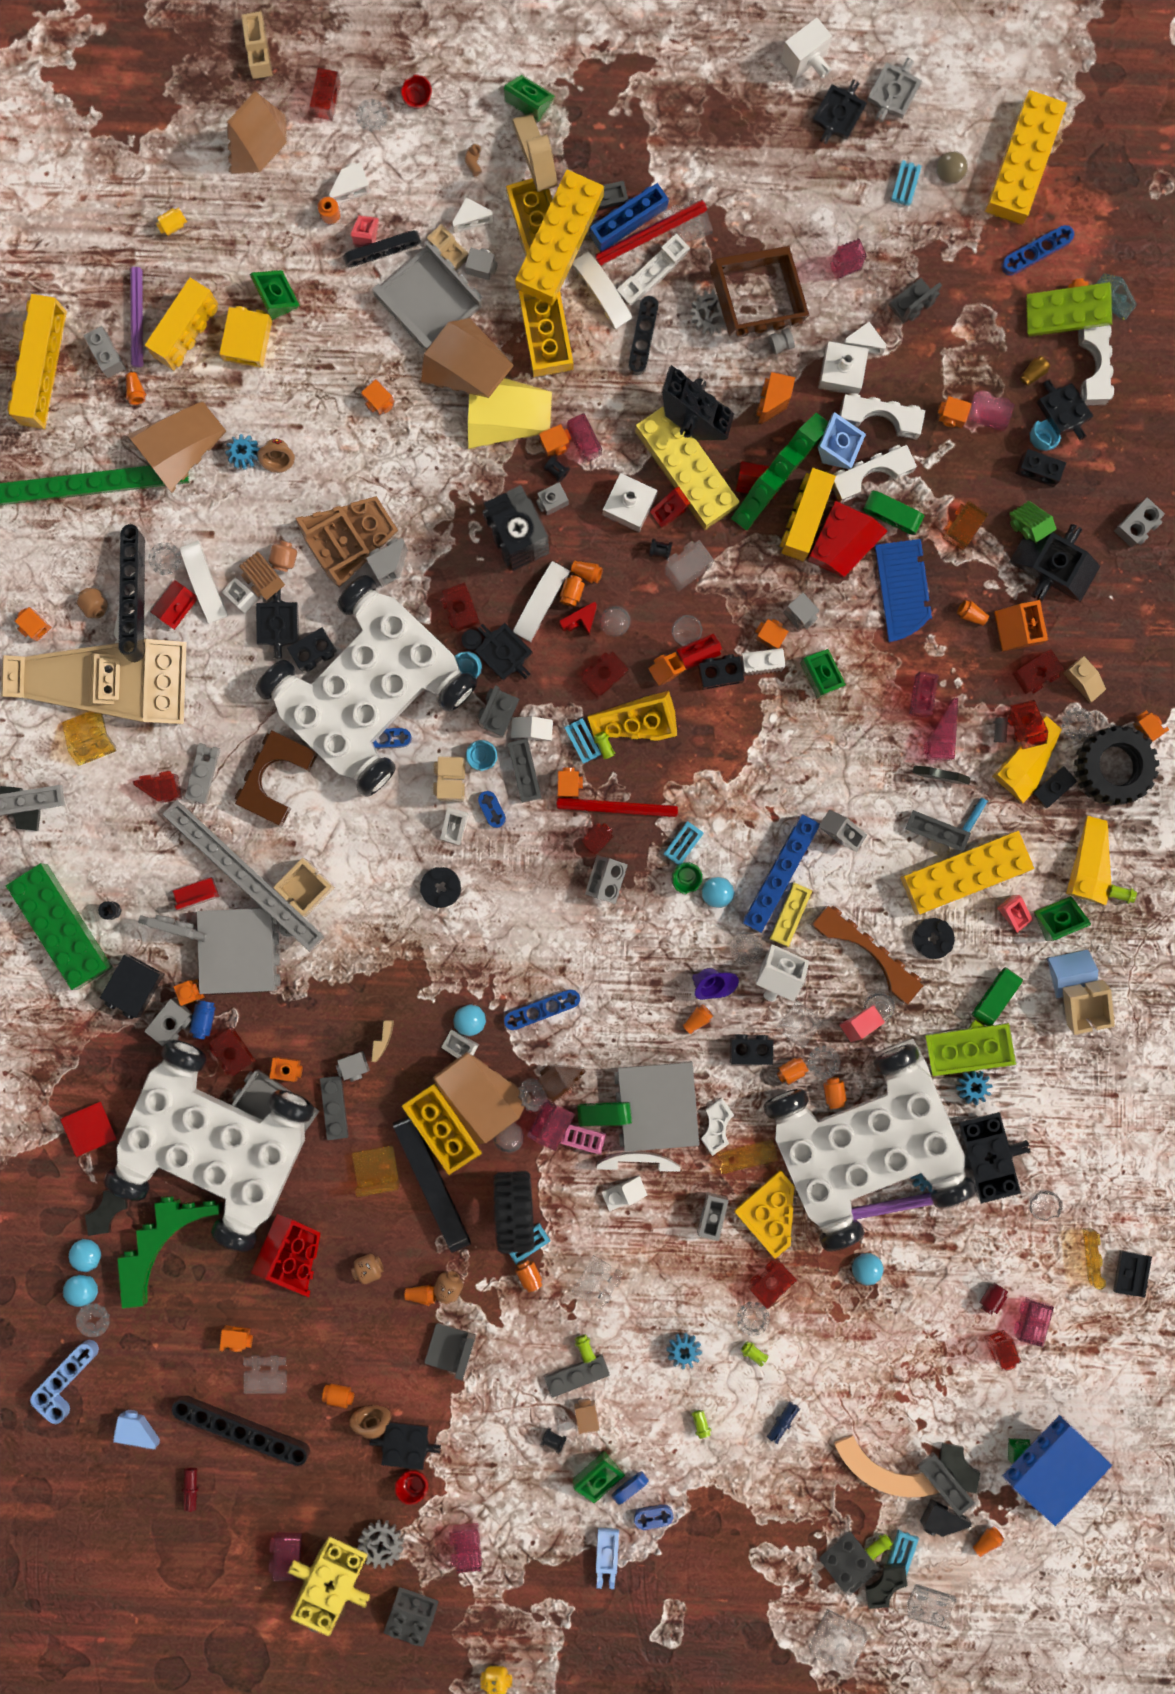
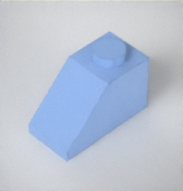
M126 1410L118 1416L113 1442L155 1449L159 1445L160 1439L144 1415H140L134 1410Z

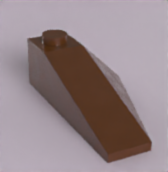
M556 1064L550 1067L547 1065L539 1072L541 1076L538 1080L549 1100L554 1104L570 1091L581 1078L580 1076L585 1074L586 1070L584 1067Z

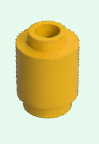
M178 207L176 209L172 208L158 216V222L155 224L161 234L166 232L167 236L183 228V224L187 223V220Z

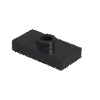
M1063 766L1032 794L1047 809L1078 781Z

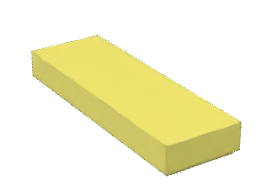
M793 882L769 937L770 940L789 947L813 890Z

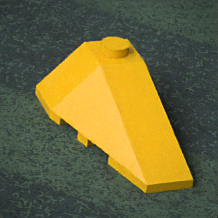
M669 691L650 695L588 716L593 736L603 731L609 737L644 738L654 741L677 736L675 709Z
M1047 716L1043 718L992 776L1022 804L1037 789L1062 730Z
M1087 816L1066 895L1106 905L1111 889L1108 821Z

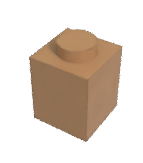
M579 1400L575 1404L579 1434L599 1431L595 1400Z

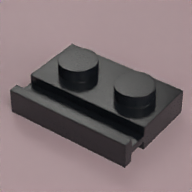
M1120 1250L1113 1291L1115 1293L1145 1298L1152 1256Z

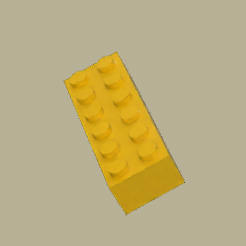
M1032 90L1028 91L1023 100L984 212L1023 225L1029 215L1067 106L1066 102Z
M566 169L515 279L517 290L554 305L604 197L603 185Z
M31 294L30 300L26 304L27 318L22 326L24 335L23 340L19 342L20 356L19 360L15 363L16 377L11 384L13 394L12 399L8 402L7 409L9 415L21 426L45 429L67 311L54 297Z
M1015 831L903 875L900 878L915 915H920L1034 870V866L1020 832Z

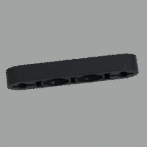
M412 230L350 250L343 255L347 267H356L414 248L421 243L418 231Z
M653 296L644 297L640 303L629 358V370L634 375L643 374L647 368L658 312V300ZM648 302H651L653 306L650 310V316L646 315L647 306H644ZM648 321L651 324V328L644 331L640 328V323ZM643 340L647 343V348L639 350L636 347V343ZM637 355L641 356L640 364L643 365L639 369H635V365H633L637 361Z

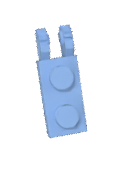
M598 1528L597 1588H601L603 1585L602 1573L610 1574V1589L615 1588L619 1529Z

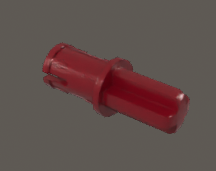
M190 1467L184 1469V1487L182 1492H184V1511L193 1512L197 1509V1491L199 1487H197V1468Z

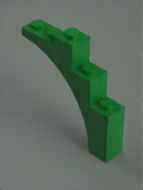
M816 412L797 431L789 444L777 455L770 467L758 478L748 492L749 494L732 516V520L746 531L752 526L789 476L821 441L828 425L827 420Z
M173 1196L161 1197V1200L155 1203L157 1226H155V1223L143 1224L136 1231L138 1253L137 1250H128L118 1257L122 1308L141 1307L148 1302V1283L151 1269L166 1241L184 1225L199 1218L222 1212V1203H216L215 1200L203 1201V1205L187 1202L183 1203L181 1207L180 1199H174Z

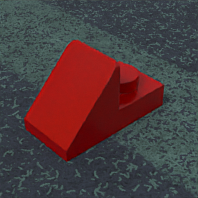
M677 487L659 502L650 513L662 528L685 513V508L691 503L680 487Z
M596 602L560 620L559 625L563 632L567 629L569 632L579 627L578 623L581 622L588 635H590L597 610Z

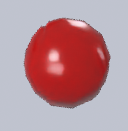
M414 74L404 81L401 88V96L403 102L408 107L420 109L430 102L432 88L426 77Z
M417 1470L407 1471L396 1481L395 1494L399 1501L406 1505L416 1504L427 1494L428 1480L423 1473Z

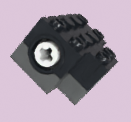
M521 485L484 503L483 517L488 527L491 526L494 542L497 548L501 549L502 558L507 567L511 566L512 570L515 571L534 562V560L536 561L550 554L548 535L531 500L527 498Z

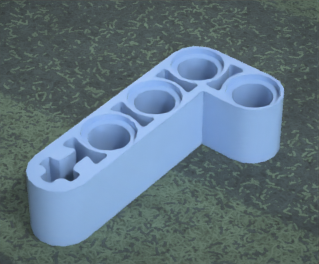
M86 1340L79 1345L32 1394L31 1404L50 1423H60L68 1416L70 1406L59 1394L98 1354L99 1347L95 1341ZM86 1348L89 1349L88 1354L84 1358L80 1357ZM69 1362L75 1364L76 1371H72L69 1368ZM54 1378L60 1379L61 1386H57L54 1383ZM39 1394H45L47 1401H42ZM54 1408H59L62 1416L56 1415Z

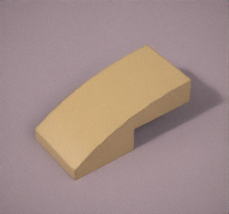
M442 224L426 237L431 245L437 246L444 260L448 259L453 264L455 271L467 261L469 253Z
M384 1020L382 1040H374L372 1062L378 1061L386 1050L392 1035L394 1020Z

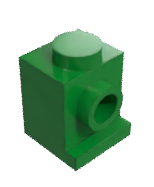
M1008 1438V1460L1012 1465L1028 1449L1030 1439Z

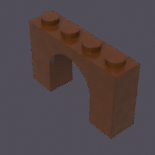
M271 730L270 734L267 733L262 741L264 746L261 752L258 751L253 759L255 764L252 770H248L244 777L245 784L243 788H240L235 795V800H237L235 804L283 827L292 808L271 799L265 793L262 786L263 774L268 766L278 761L293 763L310 772L318 753Z

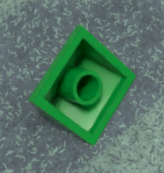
M522 74L504 86L505 102L525 115L532 113L535 121L538 123L555 98V95Z
M283 270L252 272L250 274L272 320L299 308L300 305Z
M829 649L812 654L801 660L800 665L817 699L846 686Z
M1072 896L1034 911L1046 941H1055L1091 925V922Z
M603 1451L573 1478V1488L595 1504L623 1479L625 1474L609 1455Z

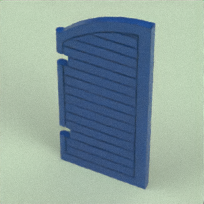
M921 539L875 545L888 642L898 641L912 635L929 619H932L931 607H924V601H929L924 562H918L917 557L923 556Z

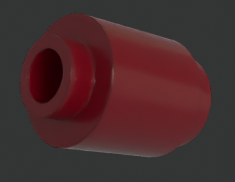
M993 1283L992 1286L988 1287L979 1302L982 1304L981 1309L990 1315L993 1312L998 1314L1008 1298L1006 1296L1008 1291Z

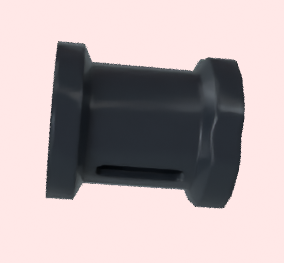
M554 455L545 464L543 470L545 472L549 471L557 478V482H561L569 473L570 468L562 465Z
M653 538L649 557L655 555L664 557L669 561L673 542L663 543Z
M105 901L98 908L100 917L106 920H114L122 912L120 905L113 901ZM107 907H111L113 914H109Z
M548 1427L540 1445H546L556 1450V1453L559 1454L564 1447L567 1437H562L552 1432L551 1428Z

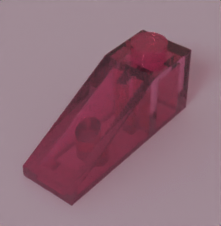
M958 698L950 700L927 742L924 743L923 751L924 754H927L926 760L952 761L955 759Z

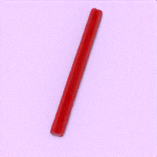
M700 200L597 253L595 258L599 265H603L706 212L707 206L703 200Z
M557 798L556 802L557 809L666 817H677L678 807L671 805Z

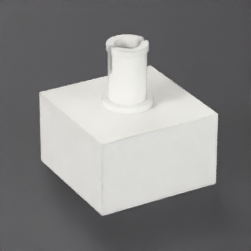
M815 18L785 41L781 62L795 80L811 67L815 69L821 79L825 77L824 74L827 76L830 73L831 68L823 58L827 56L832 35L821 21Z
M829 341L825 349L818 388L848 394H859L862 389L869 349Z
M620 473L603 508V516L640 532L657 496V490Z
M772 944L762 962L756 985L767 989L764 993V998L774 1002L777 995H780L794 1002L805 982L809 961Z

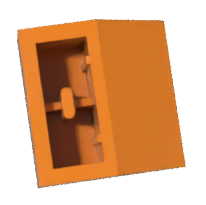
M771 372L770 377L765 378L761 391V396L764 398L760 399L756 416H760L758 423L763 424L787 409L795 377Z
M1040 600L1014 605L994 612L1002 652L1040 645L1048 641Z

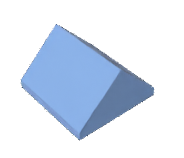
M832 413L818 446L822 463L851 469L866 434L837 413Z
M1089 950L1047 958L1056 998L1063 997L1062 988L1078 984L1085 987V983L1098 981V968Z

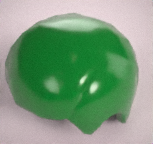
M684 862L677 865L672 871L671 881L678 892L686 895L687 893L695 892L702 883L703 874L697 865L691 862Z

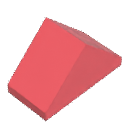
M358 216L351 231L355 247H362L376 242L379 218Z
M1012 895L997 907L1017 933L1033 921L1020 895Z
M872 1005L841 1023L840 1027L849 1041L854 1042L869 1035L883 1025L885 1021L876 1007Z

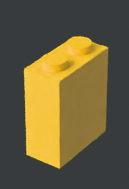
M242 306L229 307L219 354L223 361L263 368L272 325V319L269 314L263 310L248 311L247 308Z

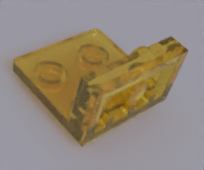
M86 712L62 722L68 753L78 766L117 751L115 744L107 734L103 714Z
M393 1146L359 1151L352 1154L357 1187L355 1188L356 1197L399 1189L400 1183Z

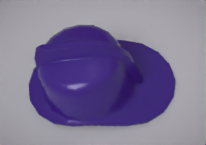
M713 968L703 969L692 976L695 985L694 994L699 1000L726 997L732 994L739 985V979L735 974L719 973Z

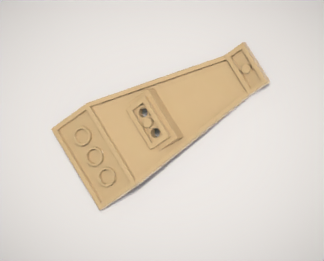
M144 639V655L138 662L128 661L120 652L119 643L26 657L3 655L1 697L25 698L139 722L184 724L186 642ZM106 665L110 666V673L105 672L104 668ZM105 686H108L110 688V692L108 694L104 692Z

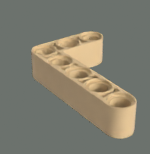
M532 113L513 118L514 130L537 191L558 186L551 145L547 134L540 135Z

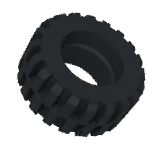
M1113 726L1091 734L1089 738L1082 742L1083 746L1078 748L1076 753L1078 759L1074 760V766H1077V771L1074 774L1075 778L1079 777L1081 782L1078 785L1081 789L1085 788V794L1089 798L1094 797L1095 802L1105 803L1109 806L1123 805L1137 801L1138 798H1142L1147 794V790L1152 789L1155 784L1153 779L1158 778L1159 774L1155 769L1160 765L1159 760H1155L1154 756L1158 754L1156 748L1151 749L1150 745L1152 742L1149 738H1143L1144 733L1139 730L1135 732L1132 727L1128 726L1124 728L1122 726ZM1110 747L1123 749L1131 758L1133 771L1130 779L1125 784L1114 785L1108 782L1101 773V755Z
M527 1171L498 1172L494 1175L497 1250L502 1254L530 1252L534 1249L530 1173Z

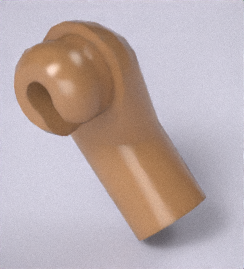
M472 144L465 156V163L474 177L482 173V169L477 163L481 152V147L478 144Z

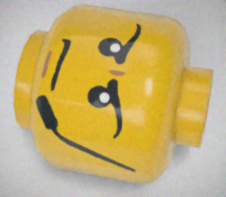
M488 1666L485 1672L481 1673V1689L484 1690L485 1694H506L508 1688L512 1687V1675L508 1673L505 1666Z

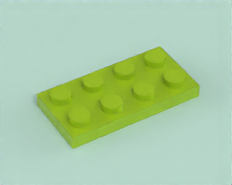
M1107 282L1027 294L1028 335L1036 336L1112 325L1111 283Z
M1009 1023L926 1034L932 1076L1016 1065Z

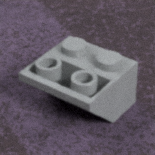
M403 538L391 540L387 543V547L371 551L369 557L366 558L382 587L401 577L408 552Z

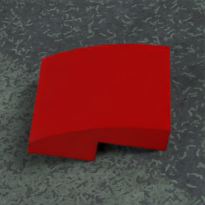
M101 1102L60 1119L75 1157L117 1140Z

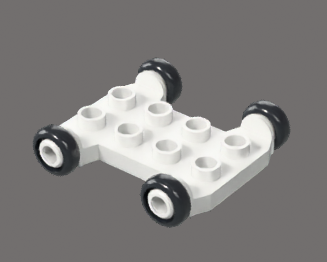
M362 575L346 587L337 601L339 610L345 615L353 614L363 630L312 684L296 677L295 668L288 660H280L260 677L256 684V692L265 700L272 699L276 704L280 718L338 774L355 779L358 792L364 797H369L380 790L396 770V766L391 759L379 756L373 742L423 690L439 696V706L444 711L451 712L457 709L472 694L477 686V679L469 672L461 673L455 656L395 598L379 594L376 591V582L370 576Z
M174 1039L167 1040L160 1052L164 1060L150 1072L117 1146L118 1164L116 1168L108 1170L103 1183L107 1190L118 1197L131 1201H140L146 1198L150 1189V1184L147 1180L152 1177L158 1168H162L225 1198V1215L214 1222L211 1236L218 1244L230 1250L238 1252L250 1251L254 1247L257 1238L254 1231L272 1214L305 1141L304 1123L312 1118L314 1106L300 1095L286 1090H277L271 1094L268 1104L272 1109L264 1120H261L196 1089L197 1073L203 1069L207 1060L206 1055L199 1048L189 1043Z
M907 1044L879 1055L874 1060L876 1071L887 1078L888 1093L818 1120L807 1108L809 1099L805 1090L801 1088L779 1094L764 1104L763 1108L767 1117L775 1119L777 1123L776 1142L808 1217L823 1232L819 1240L825 1251L834 1252L847 1248L864 1237L865 1230L863 1225L859 1221L853 1220L851 1200L922 1173L932 1184L934 1190L930 1197L934 1206L940 1209L961 1204L971 1199L977 1192L975 1182L971 1178L965 1177L964 1153L933 1080L917 1064L920 1054L915 1045Z

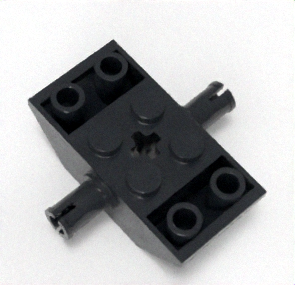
M671 365L662 389L665 417L681 428L680 434L683 435L684 433L683 437L685 438L692 436L696 440H726L729 436L734 413L730 408L717 401L713 395L705 391L706 381L703 382V385L702 378H697L693 382L681 370Z
M1070 524L1064 538L1052 532L1037 543L1031 539L1027 540L1024 536L1020 541L1009 563L1039 579V583L1031 594L1034 599L1038 596L1036 600L1043 601L1050 586L1079 602L1083 599L1100 565L1089 552L1074 544L1082 532L1080 527L1075 529L1077 525ZM1055 559L1058 560V565L1055 564Z
M1000 1112L959 1122L960 1142L964 1153V1169H968L970 1178L975 1182L979 1202L982 1204L1021 1194L1012 1159L1014 1156L1031 1153L1030 1148H1028V1141L1024 1140L1009 1145ZM989 1152L991 1154V1158L989 1160L984 1159V1157H987V1153Z

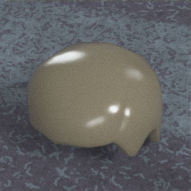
M957 151L945 153L937 163V174L946 183H958L967 174V160L964 155Z

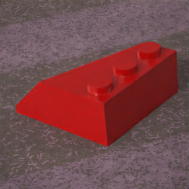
M835 501L807 561L844 578L888 530L874 518Z
M277 1214L251 1273L309 1297L311 1291L308 1290L309 1281L313 1279L314 1274L312 1264L313 1260L317 1257L321 1233Z

